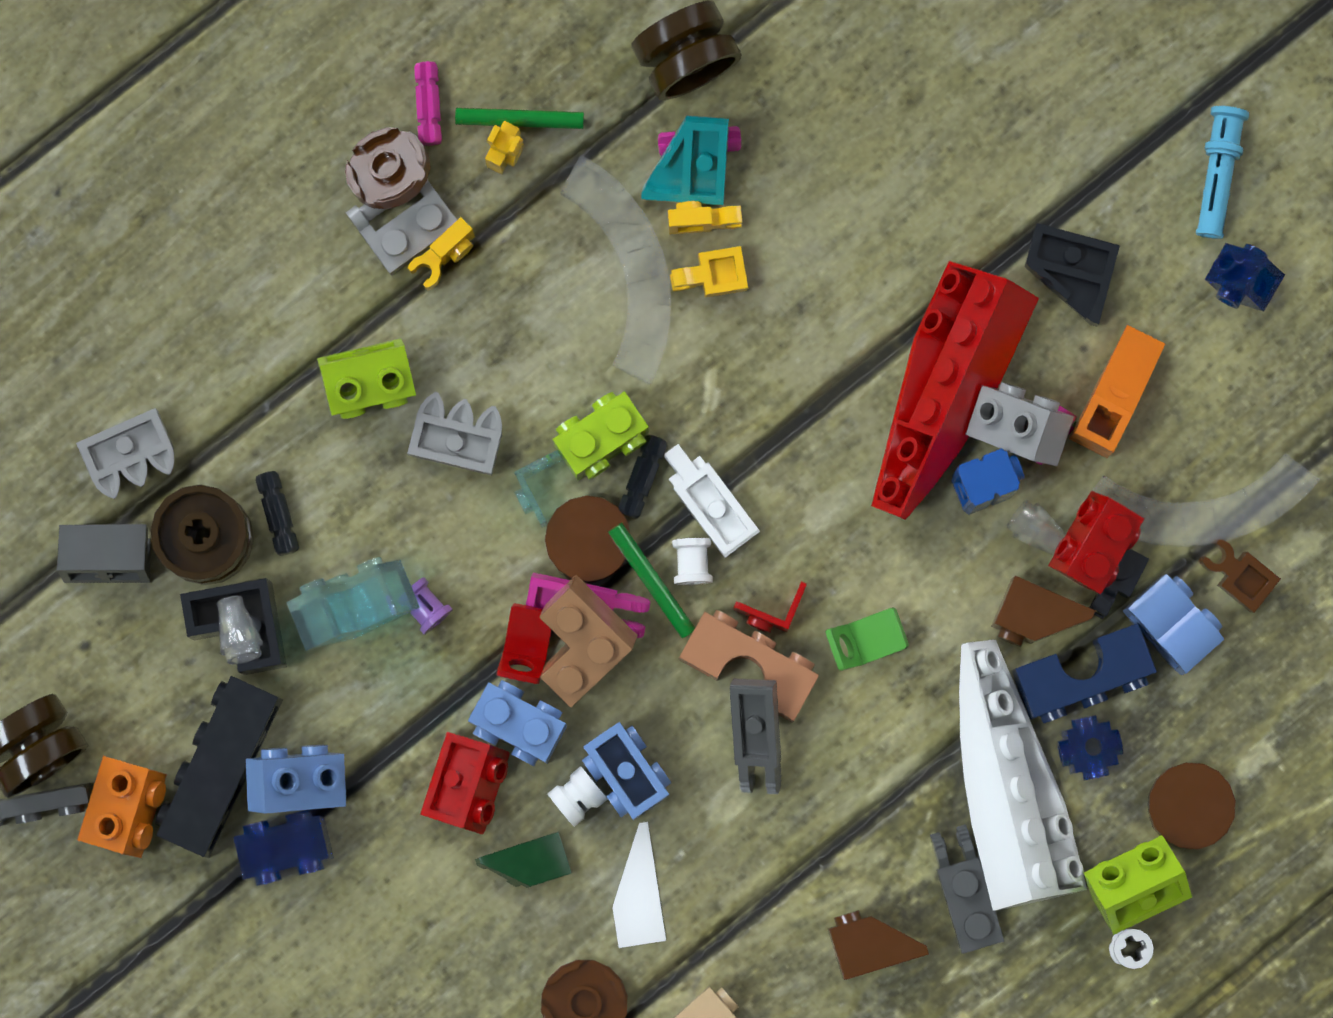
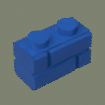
M1001 448L984 455L981 460L976 458L959 465L952 475L951 482L963 511L970 515L987 508L989 504L993 506L1010 499L1019 489L1020 480L1025 479L1016 455L1009 456L1007 451L1005 452Z

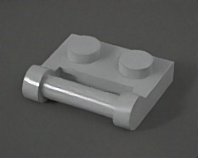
M428 179L420 190L423 198L376 232L369 221L386 209H374L364 204L360 208L355 205L345 212L391 276L408 265L414 258L429 250V246L457 221Z

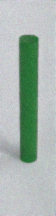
M456 108L455 124L501 126L506 121L516 127L583 129L584 112Z
M621 522L609 530V535L680 637L685 638L695 629L694 625Z

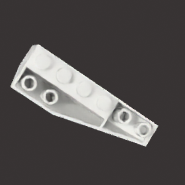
M988 640L962 644L959 706L964 782L971 824L993 911L1087 890L1084 869L1079 859L1073 835V826L1066 804L997 641Z

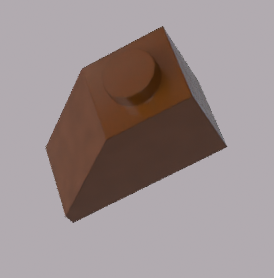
M1014 576L1008 585L991 627L1000 630L998 638L1021 647L1024 641L1032 644L1088 622L1093 618L1096 610Z
M859 910L835 917L836 926L827 928L844 980L929 955L926 945L872 916L861 918Z

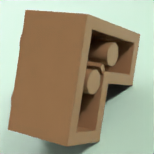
M577 575L545 604L539 617L566 643L546 663L540 678L569 707H572L632 651L638 635Z

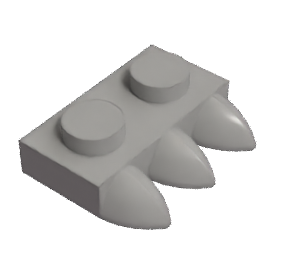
M434 392L428 396L418 410L407 452L408 456L492 476L502 438V421L496 406H491L484 411L474 426L472 409L467 399L458 402L449 412L447 419H445L444 404L439 393Z
M156 408L76 443L94 485L104 495L113 499L117 498L119 492L120 473L133 484L143 487L147 477V461H150L157 470L167 475L171 474L174 466L173 450L175 448Z

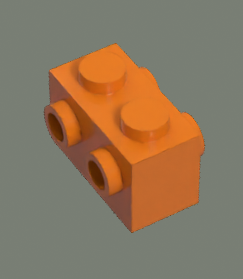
M103 756L77 840L124 855L142 858L144 850L152 840V822L156 809L162 804L165 797V779L167 774Z

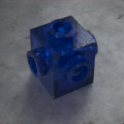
M1225 243L1205 280L1218 291L1216 298L1222 303L1238 309L1241 304L1264 312L1285 274L1268 259V255L1261 249L1251 244H1245L1241 248Z
M1097 715L1071 720L1072 729L1061 732L1062 740L1057 741L1062 767L1068 766L1070 775L1082 772L1084 781L1109 776L1108 767L1118 765L1117 756L1123 755V745L1119 730H1111L1110 721L1098 723ZM1089 739H1095L1099 743L1100 752L1095 756L1088 754L1085 750V744Z

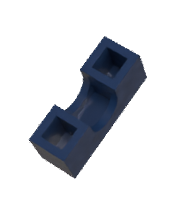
M1139 624L1131 625L1092 641L1098 656V666L1093 676L1089 679L1078 680L1067 675L1061 667L1057 654L1012 670L1011 672L1029 719L1040 716L1043 724L1068 715L1065 709L1068 705L1081 701L1085 709L1107 701L1106 691L1122 686L1125 694L1149 685L1146 677L1157 671Z

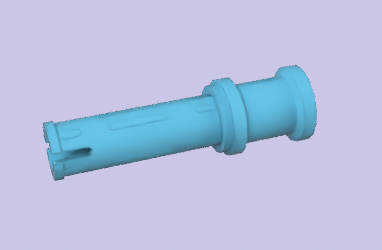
M1213 106L1210 113L1214 117L1210 141L1205 143L1204 148L1206 155L1210 157L1196 234L1206 238L1222 239L1224 236L1223 230L1235 160H1239L1240 156L1243 155V147L1240 146L1243 123L1249 119V112L1236 107Z

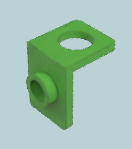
M894 607L825 631L840 671L862 666L909 647L898 612ZM840 637L846 644L848 650V658L845 656L841 649Z

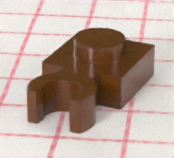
M1215 539L1212 543L1222 551L1221 560L1218 563H1213L1206 556H1201L1199 559L1201 566L1208 571L1224 574L1225 576L1217 586L1249 612L1255 613L1281 578L1249 552H1243L1236 559L1234 557V550L1227 541Z

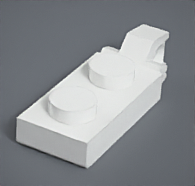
M679 444L664 454L665 459L676 472V474L668 479L674 486L673 490L724 558L760 532L708 462L705 463L700 456L691 462Z

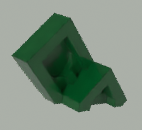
M559 832L475 859L477 866L482 869L491 870L507 879V882L515 887L522 885L529 888L572 873Z

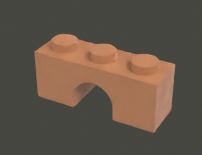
M716 610L713 616L704 612L684 647L679 660L716 681L725 666L736 659L753 661L761 669L764 680H776L778 714L793 723L819 677L818 674L812 671L815 664L794 652L791 653L789 658L774 650L777 643L759 632L754 631L751 637L736 629L739 622L721 611Z

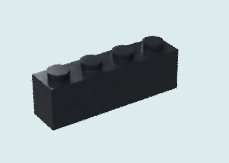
M230 676L228 683L220 682L211 701V705L215 706L216 709L209 723L202 721L194 736L192 745L197 746L191 762L184 761L174 779V785L179 786L172 803L166 800L156 817L155 824L160 826L156 836L197 855L210 858L246 781V758L257 757L283 699L233 676Z

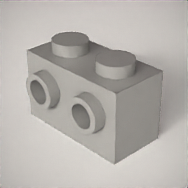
M1001 382L999 389L982 385L966 435L1029 460L1058 466L1074 416L1058 411L1060 403L1039 395H1035L1033 401L1024 398L1026 390L1004 382Z

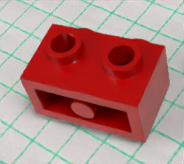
M1091 491L1087 499L1079 507L1076 518L1067 534L1056 547L1054 556L1048 566L1082 587L1102 594L1103 590L1115 581L1119 573L1118 564L1126 550H1130L1138 541L1141 534L1140 526L1145 518L1112 498Z

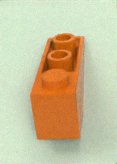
M1126 325L1069 438L1070 440L1105 458H1108L1115 451L1158 362L1165 343Z

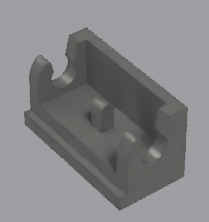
M146 524L59 525L57 572L64 583H150L151 538H148V527Z

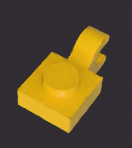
M506 121L503 122L501 127L494 125L486 141L490 145V149L485 157L487 168L503 174L507 164L512 167L515 166L524 147L518 127Z
M460 217L429 246L430 249L426 253L414 258L410 262L408 270L412 275L421 267H428L432 270L430 278L423 283L427 291L438 285L441 279L440 268L442 264L445 265L451 259L456 263L472 249L473 244L470 241L475 237L473 229Z
M741 246L698 253L699 266L673 269L670 274L673 292L703 285L706 298L748 290Z

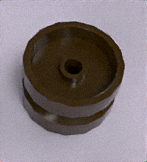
M714 1L698 2L662 18L640 33L631 43V47L640 65L655 67L649 76V82L659 100H669L690 93L723 75L741 59L742 54L732 35L718 34L724 25V20Z
M201 484L182 487L167 496L156 510L150 530L153 550L163 566L185 581L201 585L222 583L239 573L250 557L254 541L251 521L242 506L219 488ZM202 529L211 531L210 537H203V544H199L197 541L198 532Z
M52 693L43 696L0 721V763L5 762L0 767V790L7 798L18 795L49 779L80 756L89 746L77 727L66 726L56 730L63 723L68 713L56 694Z

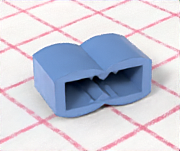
M1165 574L1159 577L1130 603L1123 612L1133 624H1139L1142 634L1153 644L1170 666L1180 675H1184L1224 640L1219 632L1222 625L1208 609L1204 608L1200 611L1190 600L1193 592L1178 576L1171 579Z

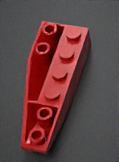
M948 261L912 342L872 507L906 520L936 485L969 438L966 432L982 385L997 389L1039 300L1037 296L1009 279Z

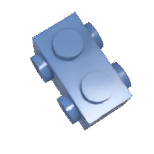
M503 680L500 681L498 687L488 682L468 719V722L476 726L473 734L496 746L499 739L514 746L511 755L532 766H535L538 759L547 764L567 727L566 723L559 720L563 712L541 700L536 707L521 700L524 691Z
M618 722L583 746L588 753V756L582 759L583 763L596 782L602 777L606 779L613 790L606 797L621 818L629 813L634 821L669 796L665 787L670 785L671 781L658 762L649 766L640 752L647 746L633 726L625 730L621 723Z
M328 745L301 746L302 754L288 755L287 748L261 749V757L246 758L248 811L266 814L345 807L344 754L328 752Z

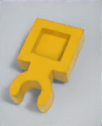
M699 201L677 203L676 209L668 210L669 235L711 232L712 229L742 228L741 206L711 209V206L702 207V203Z

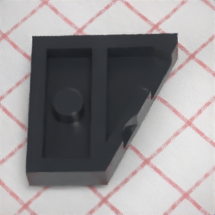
M1037 223L1024 267L1091 326L1097 327L1100 323L1120 245Z

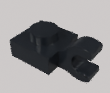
M1132 549L1126 550L1118 564L1119 573L1115 581L1105 588L1102 594L1096 593L1089 608L1096 610L1095 616L1103 620L1109 613L1117 594L1127 599L1131 596L1149 558Z

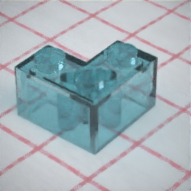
M377 557L358 565L359 573L352 577L345 573L327 581L321 578L301 586L300 591L302 595L286 603L305 650L308 651L354 640L420 608L401 560L383 563L382 558Z

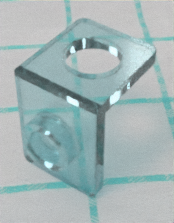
M559 450L514 472L521 486L514 493L524 513L528 514L533 511L542 528L547 526L546 519L525 479L562 461Z

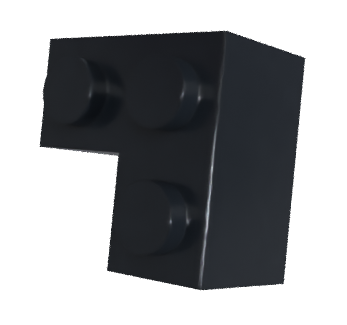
M263 578L180 594L187 637L195 641L231 634L239 673L249 675L287 667L273 584L270 580Z

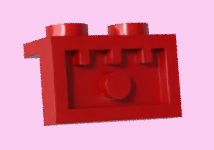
M447 732L420 815L475 833L484 834L487 825L494 816V802L500 783L504 781L508 772L509 751Z

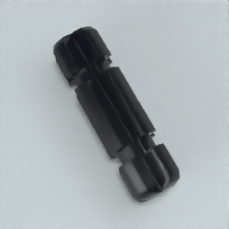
M654 435L645 436L647 442L640 449L643 453L636 459L626 486V490H628L627 495L623 494L618 507L623 515L638 519L645 505L643 498L648 497L659 468L658 459L663 458L667 447L664 439Z
M276 471L262 473L256 476L255 481L259 493L263 494L264 497L261 499L269 531L274 533L275 536L272 538L275 552L279 556L294 553L299 549L296 534L291 532L293 523L285 495L280 493L282 484L279 474Z

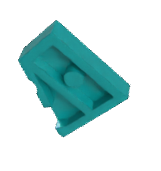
M686 116L643 186L641 199L672 202L699 201L702 204L724 205L729 119Z

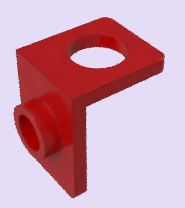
M801 581L785 621L736 601L733 610L748 616L746 624L756 629L771 633L772 628L775 627L787 632L807 583Z
M517 603L512 605L504 651L498 666L497 676L533 684L540 683V676L545 667L552 630L539 618L543 610L542 608ZM524 665L531 668L532 670L519 671L513 669L510 666Z

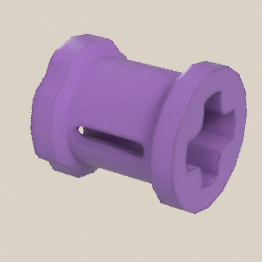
M423 577L409 587L395 603L400 608L405 607L421 625L420 631L426 635L438 626L453 609L449 605H443L427 587L429 582Z

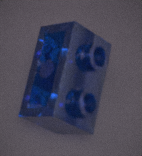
M304 810L285 815L286 824L270 827L268 820L242 826L244 834L234 836L233 838L243 880L255 879L256 886H261L282 880L280 872L297 868L300 876L324 870L323 861L334 859L324 816L312 817L311 810Z

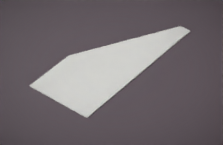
M648 822L639 823L613 904L619 948L666 941Z

